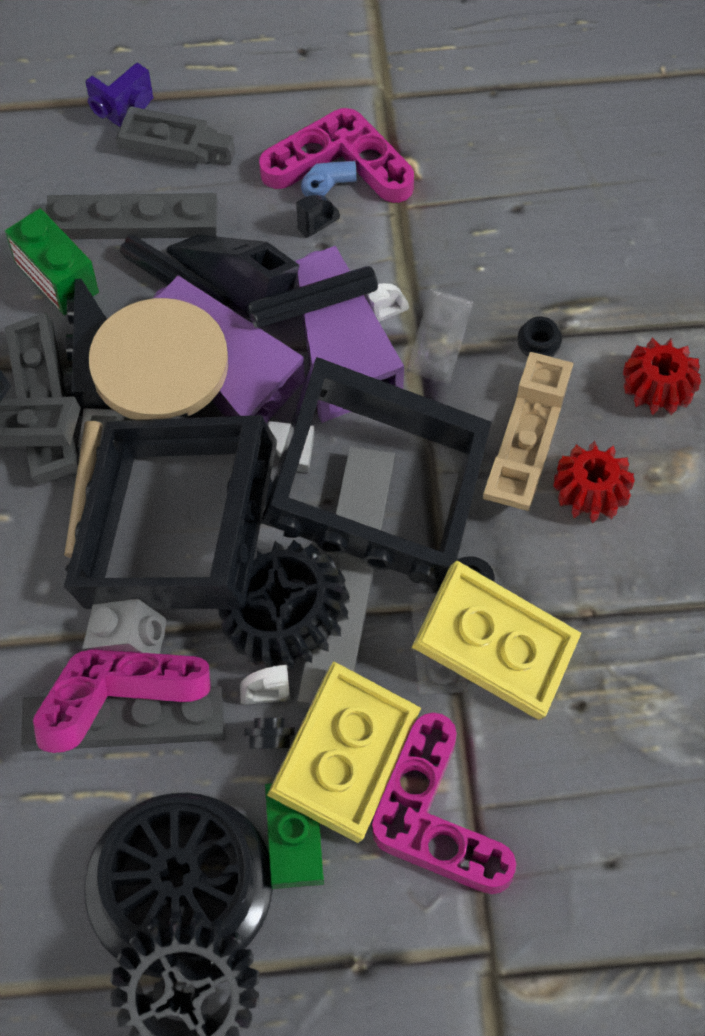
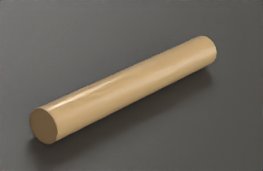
M86 421L84 423L64 553L68 558H71L76 541V525L82 518L86 502V486L92 479L97 460L96 449L100 447L103 424L96 421Z

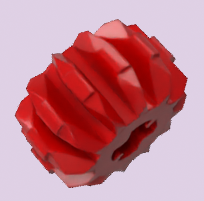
M652 337L646 347L636 346L632 351L631 358L628 359V362H625L623 369L625 394L635 395V408L647 404L650 406L652 416L658 412L659 408H664L670 415L677 411L678 406L687 408L701 384V374L698 373L700 368L699 359L689 357L688 345L677 349L674 347L672 338L665 345H660Z
M595 440L589 445L588 451L576 444L571 449L570 456H562L557 466L558 473L554 476L553 487L555 491L559 492L558 501L560 506L573 505L571 511L573 518L578 517L582 512L589 513V518L593 524L598 520L601 512L612 520L617 514L618 507L625 508L628 505L631 497L630 490L633 489L635 478L633 473L628 472L630 465L628 457L614 458L616 453L614 445L604 452L599 450Z

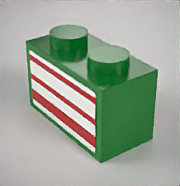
M41 208L4 230L14 263L64 316L67 314V298L74 297L75 279H82L93 297L99 293L92 261Z

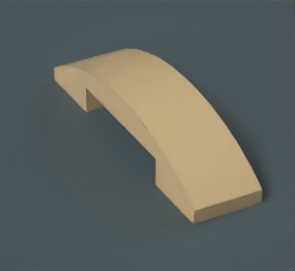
M534 352L529 353L519 383L517 398L498 456L495 457L483 499L529 511L558 422L573 362Z

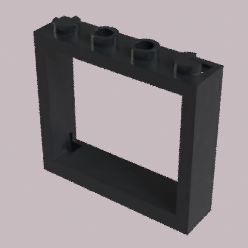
M316 357L305 377L260 523L284 531V537H301L315 542L319 548L333 554L346 553L363 559V562L371 568L378 570L391 569L408 575V578L414 583L418 584L422 580L440 586L450 565L458 558L492 422ZM318 400L464 453L439 551L289 498Z
M262 415L106 422L100 447L96 449L97 460L92 479L86 486V502L82 518L76 525V541L70 563L65 568L67 576L64 588L84 609H92L94 604L137 598L152 609H244L261 526L260 522L264 511L277 446V439ZM236 454L210 577L105 578L134 458Z

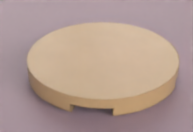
M147 299L120 309L102 324L91 343L89 368L96 391L102 400L111 409L133 420L166 419L185 413L187 416H190L210 403L222 388L228 372L227 343L218 323L201 308L177 299Z

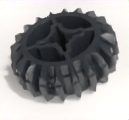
M293 540L285 550L282 544L274 541L272 551L268 553L256 547L257 558L253 561L244 609H218L219 617L223 621L221 624L222 631L229 640L231 639V645L235 651L245 655L256 666L263 661L268 668L278 666L282 660L287 667L294 669L296 659L301 656L305 661L312 663V651L319 647L321 650L329 652L327 637H341L342 629L338 622L349 619L348 610L345 604L350 602V594L345 586L346 579L341 570L336 568L333 559L327 556L326 553L321 555L318 548L312 544L303 549L300 543ZM291 579H305L315 584L306 585L305 582L293 583ZM262 623L264 627L275 626L277 631H262L252 627V625Z
M176 911L171 914L169 928H166L161 921L154 918L149 922V935L136 930L130 939L132 948L123 947L120 949L117 956V962L120 964V967L114 968L110 977L112 985L117 987L111 992L110 1004L113 1007L121 1008L116 1018L118 1027L133 1026L129 1036H239L240 1031L238 1027L248 1029L253 1017L249 1009L256 1008L259 1003V992L254 987L259 984L260 974L257 969L249 968L254 959L252 950H238L241 944V935L238 931L230 933L223 938L221 936L224 926L223 921L220 918L215 920L210 929L202 927L203 915L199 911L194 913L191 925H183L182 917ZM184 952L199 954L208 959L193 960L187 957ZM160 958L163 964L161 974L164 979L155 983L153 991L144 994L141 986V976L150 964ZM176 981L178 983L186 982V989L190 984L194 985V996L192 992H184V986L180 991L175 988ZM228 981L231 991L228 999L218 1011L209 1015L207 1011V997L217 991L218 984ZM166 1016H178L184 1021L173 1020Z

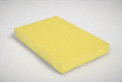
M456 560L450 565L412 648L540 720L546 717L581 632Z
M333 661L320 684L267 796L359 843L367 832L421 707Z

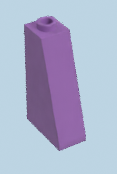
M336 246L322 251L311 252L304 258L295 261L299 264L296 276L297 288L350 271ZM364 295L302 314L310 368L316 357L404 389L405 366ZM318 400L317 403L318 415L322 423L351 412Z
M177 276L167 287L160 288L152 299L169 298L191 303L207 312L220 326L227 343L228 372L222 388L213 398L212 402L224 417L262 415L267 423L304 383V357L262 329L255 328L251 322L180 276Z

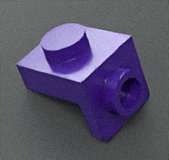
M138 62L109 86L94 76H90L85 80L89 97L88 104L91 110L98 117H106L119 127L122 125L128 108L145 109L153 99L149 70Z

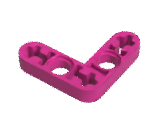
M340 108L266 149L259 158L260 178L266 186L273 189L289 187L303 179L315 164L333 162L342 156L346 161H355L356 172L385 201L400 203L407 200L414 191V170L358 111L350 108ZM308 143H317L323 147L320 152L315 154L305 153L301 148ZM371 149L381 154L378 159L369 161L359 156L361 152ZM388 176H389L393 181H391V182L388 183Z
M98 649L79 652L68 661L34 716L33 724L36 743L40 749L50 753H61L77 747L84 739L107 696L177 702L199 700L207 696L211 689L209 664L204 659L194 656Z
M434 712L424 714L412 726L374 814L372 822L373 839L381 850L480 892L487 894L501 893L513 881L516 870L515 856L509 847L501 842L428 813L453 755L457 733L455 725L445 715ZM433 729H438L442 731L441 740L446 743L437 742L435 744L429 762L421 758L425 750L426 737L423 734L430 735ZM409 771H419L428 778L429 787L421 794H409L401 787L400 779ZM394 798L398 802H391V799ZM400 803L408 807L404 816L403 828L408 834L398 833L395 839L387 837V827L383 825V822L388 824L394 822ZM412 808L420 810L419 812H415ZM446 835L454 839L458 846L456 856L446 861L433 857L428 848L433 838ZM467 845L475 847L473 859L488 863L491 856L500 859L499 868L506 873L497 872L493 879H488L483 876L484 867L471 860L468 871L461 869L460 866L465 860Z

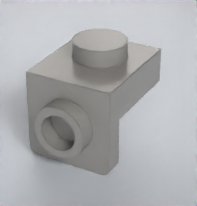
M138 598L94 604L82 649L85 651L98 649L160 654L165 635L166 618Z

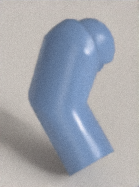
M355 161L315 164L301 182L302 193L305 197L312 195L325 196L336 183L356 182Z

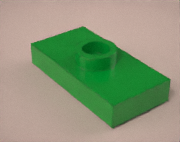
M273 783L265 784L272 888L282 889L324 885L319 823L267 796Z

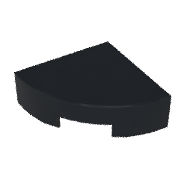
M312 195L296 202L297 227L306 238L311 237L340 218L338 209L325 196Z

